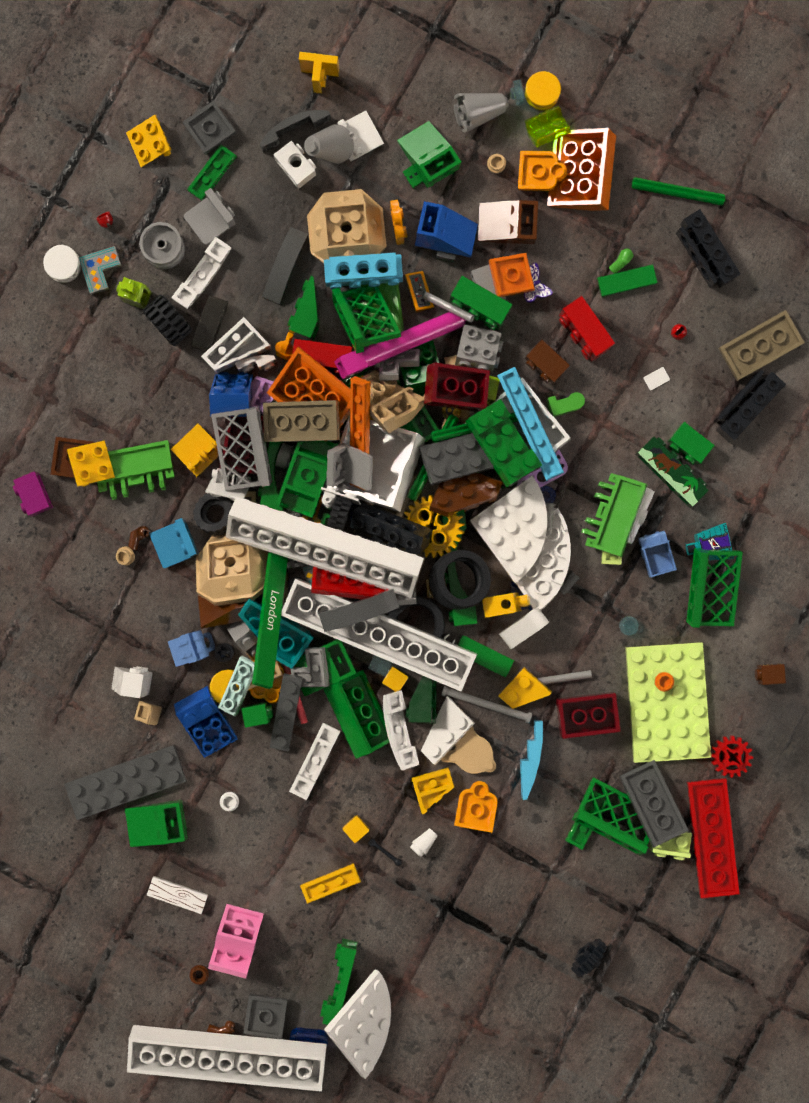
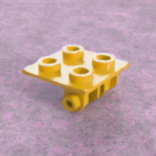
M156 115L126 132L140 167L147 165L161 155L169 156L171 154V147H169L167 138L164 135L165 133Z
M199 424L192 428L170 449L196 477L219 457L216 441Z
M105 440L67 449L77 487H84L90 483L115 478Z

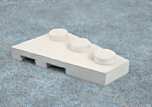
M446 696L436 718V724H433L421 749V752L434 765L475 724L449 696Z

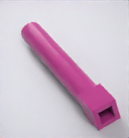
M447 312L401 332V337L369 345L361 353L350 352L339 357L334 363L342 379H345L370 366L464 327L466 320L451 312Z

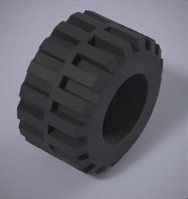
M161 294L143 309L144 315L173 346H176L192 332L189 323L167 298Z

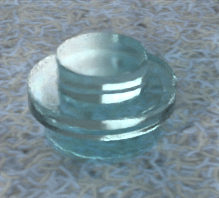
M627 616L621 619L619 628L623 634L633 635L637 632L639 624L634 617Z

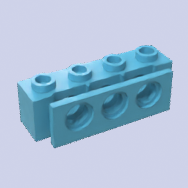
M382 253L329 257V259L324 260L326 287H330V289L342 288L341 286L348 285L350 288H358L362 284H368L370 287L380 286V283L398 285L399 282H403L401 254ZM380 268H386L388 271L386 273H380L378 270ZM361 269H367L368 273L360 274L359 271ZM343 270L349 271V274H347L346 276L340 275V272Z

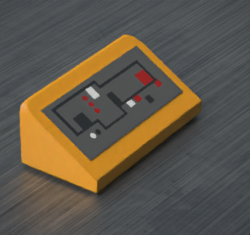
M419 271L405 274L416 313L434 308L433 303L423 298L424 294L429 292L424 272Z

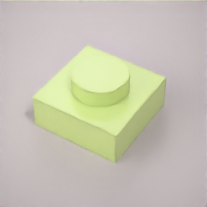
M602 551L601 564L621 565L622 557Z

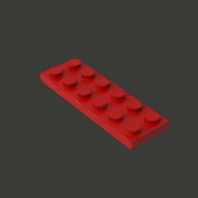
M718 778L687 782L700 898L738 895L739 885L727 779Z

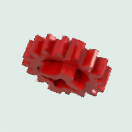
M730 735L729 740L723 736V742L717 740L718 746H712L715 753L710 754L711 757L715 758L711 762L712 765H717L715 770L717 772L722 770L721 775L726 776L728 773L730 778H733L734 773L740 777V771L747 773L745 767L752 766L748 761L753 759V756L749 755L752 749L746 748L748 742H742L740 737L735 740L733 735ZM737 744V746H734L733 748H729L727 745ZM728 752L734 754L733 757L736 762L730 759ZM742 754H744L743 762L741 761ZM730 765H734V766H736L737 768H735V769H727L726 767H729Z

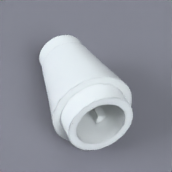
M429 828L412 842L413 844L410 848L418 856L422 857L428 853L438 835Z

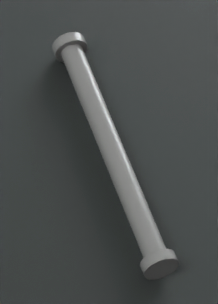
M444 685L441 696L445 697L447 695L524 720L527 724L530 723L532 717L531 712L525 713L448 688L447 685Z

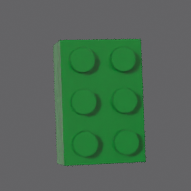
M461 276L450 295L449 301L450 304L474 315V321L480 320L485 323L484 326L486 328L496 329L497 331L501 328L512 307V304L464 276Z

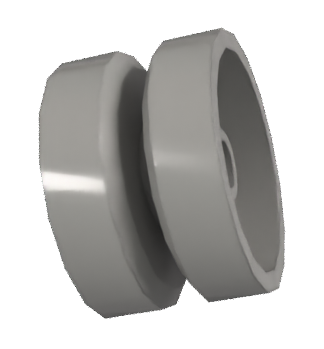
M157 222L150 224L140 236L139 245L142 254L151 265L158 269L166 270L173 268L184 257V240L177 229L169 223Z

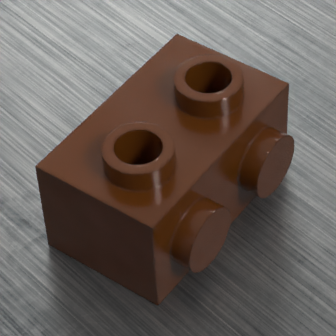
M543 340L525 357L526 365L533 371L536 369L541 374L540 378L547 384L550 382L553 385L570 366Z

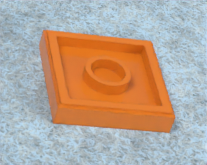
M527 253L489 260L497 296L505 297L535 290Z

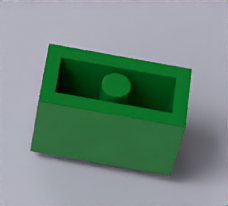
M686 422L681 423L667 441L671 444L669 447L676 453L681 452L685 455L684 459L692 465L701 464L715 446Z
M268 702L247 705L242 708L245 728L268 724L271 718L274 717L272 705L269 706Z

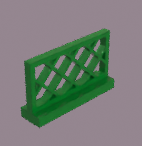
M368 285L341 292L340 288L332 289L333 305L356 354L364 352V346L401 337V332L378 286L370 287ZM368 292H375L373 297L365 295ZM353 296V297H356V300H355V301H351V300H348L347 298ZM361 299L369 301L367 305L361 304L359 302L361 301ZM373 303L381 305L379 309L371 306ZM355 308L361 309L362 312L359 314L353 312V310ZM367 312H371V313H374L375 315H374L373 317H369V316H366L365 314H366ZM379 316L387 317L385 321L378 320L377 318ZM361 320L369 322L367 326L359 324ZM373 324L381 326L379 330L371 327ZM385 328H388L393 330L394 332L386 333L383 331L385 330ZM367 333L375 335L371 338H365Z
M694 548L686 622L691 627L734 626L742 551ZM709 555H716L720 560L711 567L708 563ZM730 556H736V562L729 567L725 560ZM723 563L728 570L719 576L715 569ZM713 572L717 579L709 586L706 579ZM732 573L734 581L727 586L723 579ZM721 582L726 588L717 595L713 588ZM711 591L715 598L707 604L704 601V597ZM729 591L732 594V598L725 604L721 597ZM719 600L723 607L715 613L710 607ZM709 609L713 616L708 621L702 620V614ZM725 610L730 613L729 621H721L719 618Z
M593 777L572 820L639 856L647 852L649 838L646 832L644 841L636 837L635 830L643 828V826L633 828L630 817L636 816L637 813L628 814L625 804L631 803L628 795ZM595 784L602 788L604 795L594 796L592 789ZM608 795H617L621 804L612 806ZM605 797L608 808L599 810L596 799ZM590 801L593 802L596 812L591 814L583 810L586 803ZM622 806L625 817L616 819L613 808ZM609 810L613 821L608 823L603 821L601 812ZM626 819L630 830L625 832L620 830L618 821Z

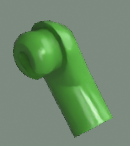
M630 249L622 250L617 260L609 266L611 272L615 274L627 265L633 258V252Z

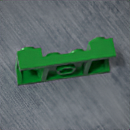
M500 399L469 417L465 422L501 480L508 487L530 472L538 469L542 464L533 449L529 450L509 418L511 414Z
M325 440L298 441L276 505L314 518L322 493L321 487L324 488L327 479L328 450L338 446V444Z
M343 938L342 943L337 944L334 959L337 960V966H339L337 980L340 983L335 984L333 996L329 995L328 1000H323L320 1017H323L322 1024L328 1025L343 1007L358 942Z

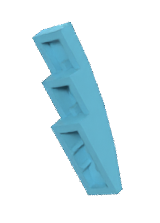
M534 720V739L527 740L528 759H520L521 798L523 800H527L540 763L543 743L542 720Z

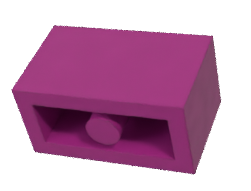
M33 471L13 480L15 484L13 489L15 494L20 496L22 500L20 506L24 514L33 517L53 508L38 472Z

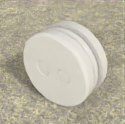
M66 245L54 246L44 256V269L57 282H71L77 278L81 271L78 254Z

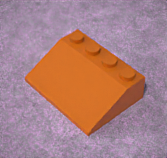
M609 128L555 131L553 153L556 154L558 162L566 166L567 176L564 180L557 182L556 187L549 191L547 206L588 211L609 210L616 135Z
M297 347L267 391V394L277 402L339 400L340 428L350 414L351 389L300 347Z

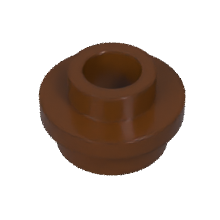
M196 965L191 969L189 976L194 984L201 985L208 980L209 971L204 965ZM201 971L203 973V976L198 977L196 975V972Z

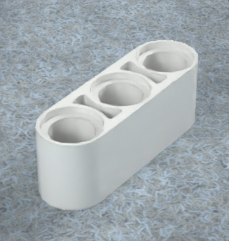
M537 606L504 629L499 635L508 647L512 649L546 626L549 621Z

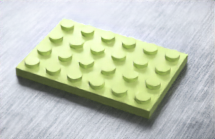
M703 642L625 647L633 762L711 758ZM661 672H667L674 678V686L669 691H660L655 686V677Z

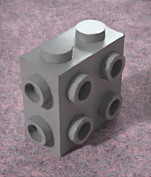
M464 325L455 365L490 370V375H492L493 369L498 368L500 357H497V352H501L503 341L500 340L501 333L492 329L478 328L474 325Z

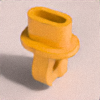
M288 332L286 340L276 343L275 351L278 357L284 360L290 359L293 353L291 342L294 334Z

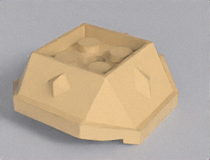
M362 189L323 193L307 215L311 255L323 264L324 260L329 259V257L381 254L386 248L383 208ZM344 225H349L352 229L350 232L345 233L341 228Z
M226 533L222 536L212 535L196 557V588L198 595L215 606L246 602L248 599L255 600L264 590L268 551L226 538Z

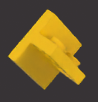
M307 52L299 53L301 72L312 73L314 93H321L322 87L326 86V75L339 77L338 56Z

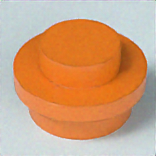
M661 672L655 677V686L660 691H669L674 686V678L667 672Z

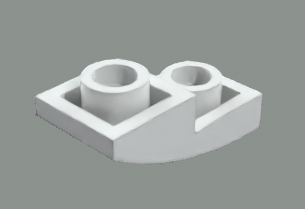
M259 355L240 360L235 365L239 372L243 371L244 373L254 369L255 364L258 365L260 370L264 369L267 371L275 366L274 363L277 360L274 355Z

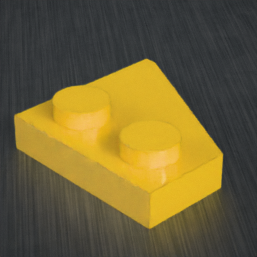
M524 667L498 696L514 709L549 696L552 691Z
M449 767L412 778L422 814H425L427 809L454 788Z

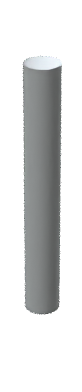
M426 292L423 296L425 300L469 322L474 320V315L429 292Z
M591 670L537 679L546 685L592 678Z

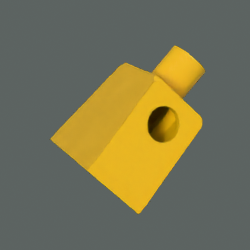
M515 592L484 598L482 603L485 618L519 612L521 607L530 606L528 594L519 596V593Z

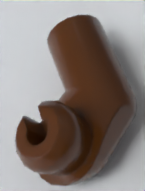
M140 526L130 533L128 547L132 550H137L139 541L149 536V528Z
M226 1021L225 1026L222 1027L209 1024L207 1032L232 1035L235 1031V1023Z

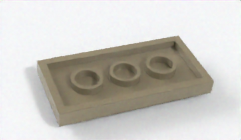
M785 310L718 349L735 379L739 381L805 342Z
M339 400L263 403L264 442L340 440Z

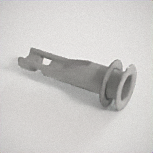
M553 503L545 504L547 511L546 536L552 535L553 511L556 510L554 508L556 504Z

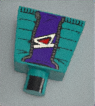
M726 523L694 534L695 542L685 545L687 555H693L694 548L732 550ZM709 555V560H720L716 555ZM730 556L726 560L734 559V556Z

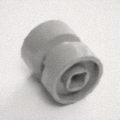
M286 443L282 444L277 456L276 467L285 470L289 468L295 451L294 446Z

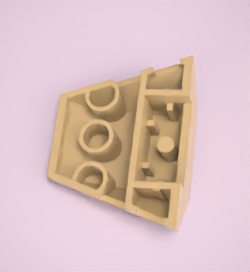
M377 371L361 377L371 381L370 416L388 433L412 421L425 405V394L421 396L414 393L411 387L404 388L399 386L396 380L379 381V372Z

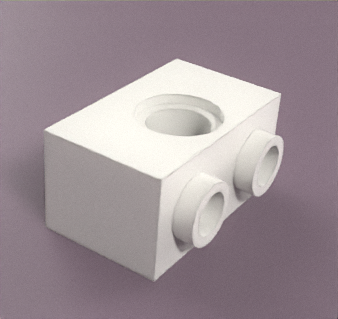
M290 141L274 154V158L299 189L316 176V166L310 158L307 160L303 156L304 151L299 144L295 145ZM298 160L301 162V165L293 167L291 165L292 162Z

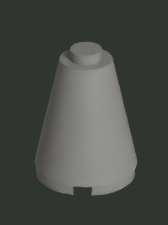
M458 93L454 96V99H457V104L454 105L456 121L459 126H463L464 129L462 131L464 133L505 113L509 106L507 97L502 93Z
M331 125L309 136L305 140L304 148L310 156L333 164H340L351 157L354 150V141L351 139L350 131L346 127Z

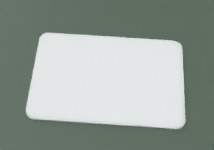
M664 367L643 378L650 390L670 380Z

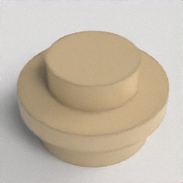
M493 154L487 161V167L492 173H501L506 167V160L500 154Z
M124 546L118 549L116 560L119 564L127 566L134 562L135 554L131 548Z

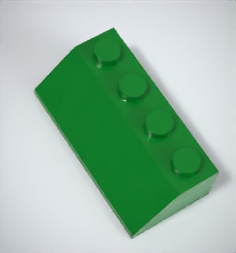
M363 670L323 688L355 758L370 754L390 743L384 714Z

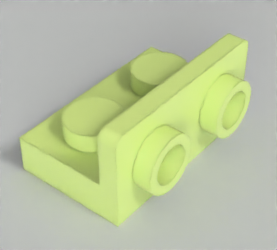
M685 832L656 847H652L650 842V850L654 853V856L658 857L673 855V858L677 860H685V857L691 858L689 851L692 833Z

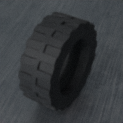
M210 493L204 494L195 504V509L193 510V518L196 521V525L208 535H224L227 530L228 514L234 502L228 497H215ZM214 505L222 506L225 512L222 520L217 523H212L207 518L208 510Z

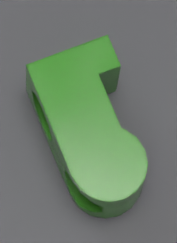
M574 392L569 397L561 400H556L555 396L549 397L546 402L550 414L557 417L579 410L584 405L585 398L581 393Z

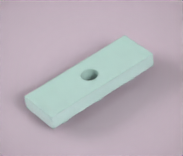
M240 656L219 704V709L233 716L238 714L253 679L254 661Z

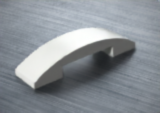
M215 237L206 249L203 258L185 283L182 282L172 296V299L188 309L216 275L228 256L231 247Z
M402 690L383 695V712L393 754L400 769L406 770L419 765L416 748L411 746L403 713L406 706Z
M325 723L322 724L289 792L307 800L340 730Z

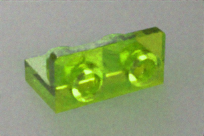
M559 106L525 120L527 135L536 148L571 133L570 126L563 118Z

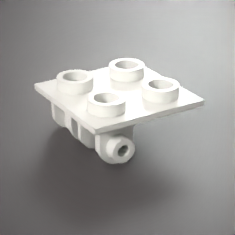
M367 111L347 121L342 119L338 122V125H342L350 131L349 135L354 141V150L349 158L350 162L384 144Z
M217 468V470L213 469L212 471L213 478L205 493H210L215 497H228L235 501L236 497L244 499L250 487L225 491L222 471ZM233 473L232 480H230L229 475V485L238 484L241 478L237 476L236 479V475ZM246 475L245 478H247L250 481L251 477H247L248 475Z
M327 486V488L321 487L324 493L322 502L327 509H332L337 496L352 500L353 504H361L355 494L346 492L344 495L337 488Z

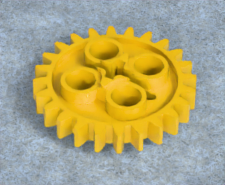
M429 495L428 501L425 496L421 497V502L419 500L414 501L416 506L409 505L408 507L411 512L406 511L404 514L408 517L405 519L430 529L432 527L429 524L434 521V526H437V528L432 531V542L429 543L424 552L425 557L432 553L433 558H436L437 552L442 557L444 550L450 553V546L452 548L457 547L454 541L460 542L462 540L458 534L464 533V531L459 529V527L464 526V523H459L463 516H457V512L448 517L447 524H443L440 521V514L438 513L434 520V512L429 511L433 495ZM422 510L429 512L428 520L422 518ZM437 533L444 535L445 540L443 543L437 541Z

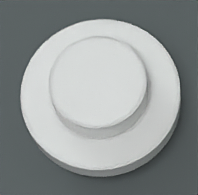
M226 792L220 798V806L225 811H234L239 805V798L233 792Z

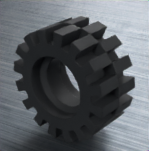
M340 496L336 497L327 527L344 530L352 500Z

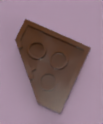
M479 473L441 482L429 511L449 517L454 515L455 512L467 511L479 507V504L485 502H494L497 499L503 482Z

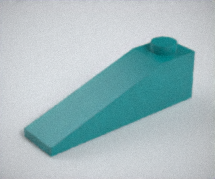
M248 599L238 615L258 637L262 605ZM281 616L276 660L292 669L313 639L310 630L291 619Z

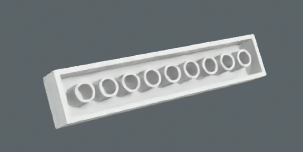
M236 497L228 514L226 538L359 580L363 583L366 582L369 585H375V587L384 590L394 589V592L409 598L412 597L424 559L416 554H410L397 548L382 545L379 542H373L360 536L352 535L339 529H333L321 523H315L305 518L293 516L284 511H278Z
M299 578L294 580L281 616L458 691H462L477 653L384 614L353 625L324 632L318 613L354 602L335 595L311 593L310 583Z
M133 1025L129 1036L127 1072L322 1091L327 1044Z

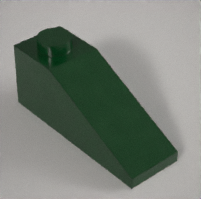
M422 676L409 702V707L406 709V717L410 723L436 724L437 681Z

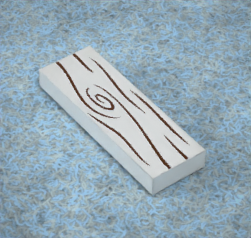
M153 876L147 896L202 914L208 894Z

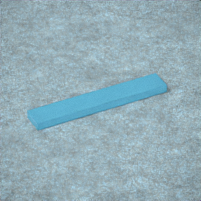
M513 367L497 375L531 449H533L542 464L540 468L546 481L563 474L564 471L516 368Z

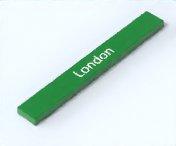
M268 552L252 679L253 685L267 689L273 688L288 562L287 557Z

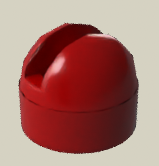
M105 212L96 218L99 225L103 228H108L107 223L113 224V217L110 212Z
M677 324L671 329V335L676 340L683 339L687 334V329L682 324ZM680 328H683V331L677 336L675 333Z

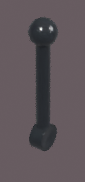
M374 838L369 839V845L375 846L377 849H379L382 853H384L391 860H393L396 866H400L402 864L401 859H396L393 855H391L384 848L378 845Z

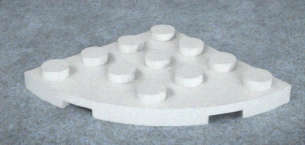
M533 475L470 520L514 583L524 577L534 565L546 537V505L540 487Z
M558 508L553 511L552 535L545 537L542 550L536 562L524 577L516 582L522 594H528L532 609L538 606L542 610L553 600L562 587L569 569L571 557L570 537L566 522Z
M375 969L324 1029L364 1079L374 1069L383 1051L390 1027V994L387 984L379 971Z

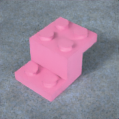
M226 904L208 969L246 979L264 914Z

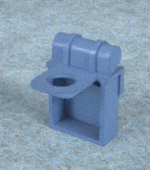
M657 531L654 534L638 538L641 546L640 552L642 559L645 561L649 577L677 570L669 544L670 541L667 539L665 531Z
M201 630L187 633L179 638L168 641L176 667L205 659L209 656L208 652L215 650L211 633L202 634ZM205 637H206V638L209 640V642H210V647H209V648L206 647V644H205V641H204V638H205Z

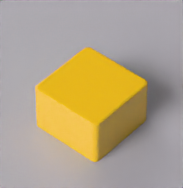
M392 666L382 683L396 692L402 689L408 676Z
M356 815L343 826V831L356 843L369 832V827Z

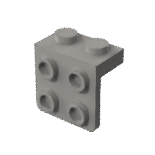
M211 188L205 192L206 198L184 214L185 220L204 245H208L215 237L218 238L236 224L233 218L235 216L234 212L229 206L225 208L222 204L224 201L218 191L214 193Z
M345 443L328 450V486L335 487L347 481L366 491L372 488L373 457L370 454Z

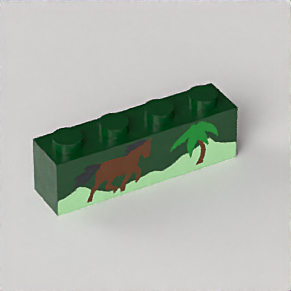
M652 437L635 455L689 508L693 507L709 491L706 488L707 484L701 478L697 479L692 474L693 470L687 464L683 465L679 461L680 457L674 451L670 452L665 447L666 443L658 437L656 439Z

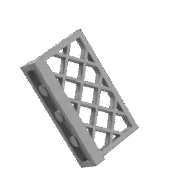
M259 406L211 414L225 491L255 486H270L272 476L266 442H264V431ZM246 413L248 422L243 427L235 419L239 414ZM218 417H225L230 421L225 430L218 425ZM232 423L241 429L236 438L227 432ZM243 431L251 437V442L248 446L238 440ZM224 434L234 440L229 449L221 443V438ZM235 443L245 448L240 457L230 451ZM246 451L254 455L255 460L251 465L242 459ZM228 453L237 459L232 468L224 460ZM239 461L248 467L243 476L234 470ZM250 469L257 474L258 481L251 482L245 478ZM231 472L241 478L238 484L229 485L228 476Z

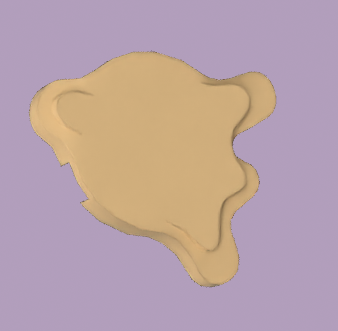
M473 726L455 744V749L449 750L441 759L442 762L455 763L462 770L471 774L485 771L493 772L496 769L491 745L485 738L479 736L474 731Z

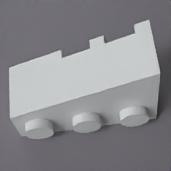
M243 317L201 357L216 373L235 366V363L240 360L257 356L272 348Z
M139 666L130 669L115 667L112 690L121 696L145 697L150 693L153 672H149L146 667Z

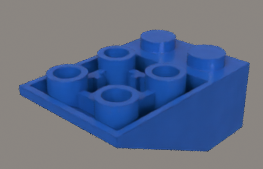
M424 201L415 246L471 257L478 224L444 205Z
M220 372L215 374L209 393L210 417L213 413L251 408L253 374H248L247 372H239L237 374ZM246 413L239 414L237 417H247Z
M208 686L174 704L176 716L204 758L238 740L224 712L218 708L219 703L212 697Z

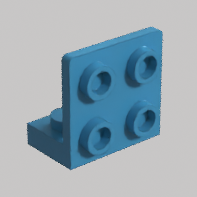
M183 518L150 533L163 568H168L199 554L188 525Z

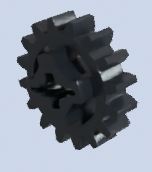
M598 938L581 947L574 958L575 962L572 964V971L578 977H583L584 974H588L597 968L604 957L603 953L606 952V944Z

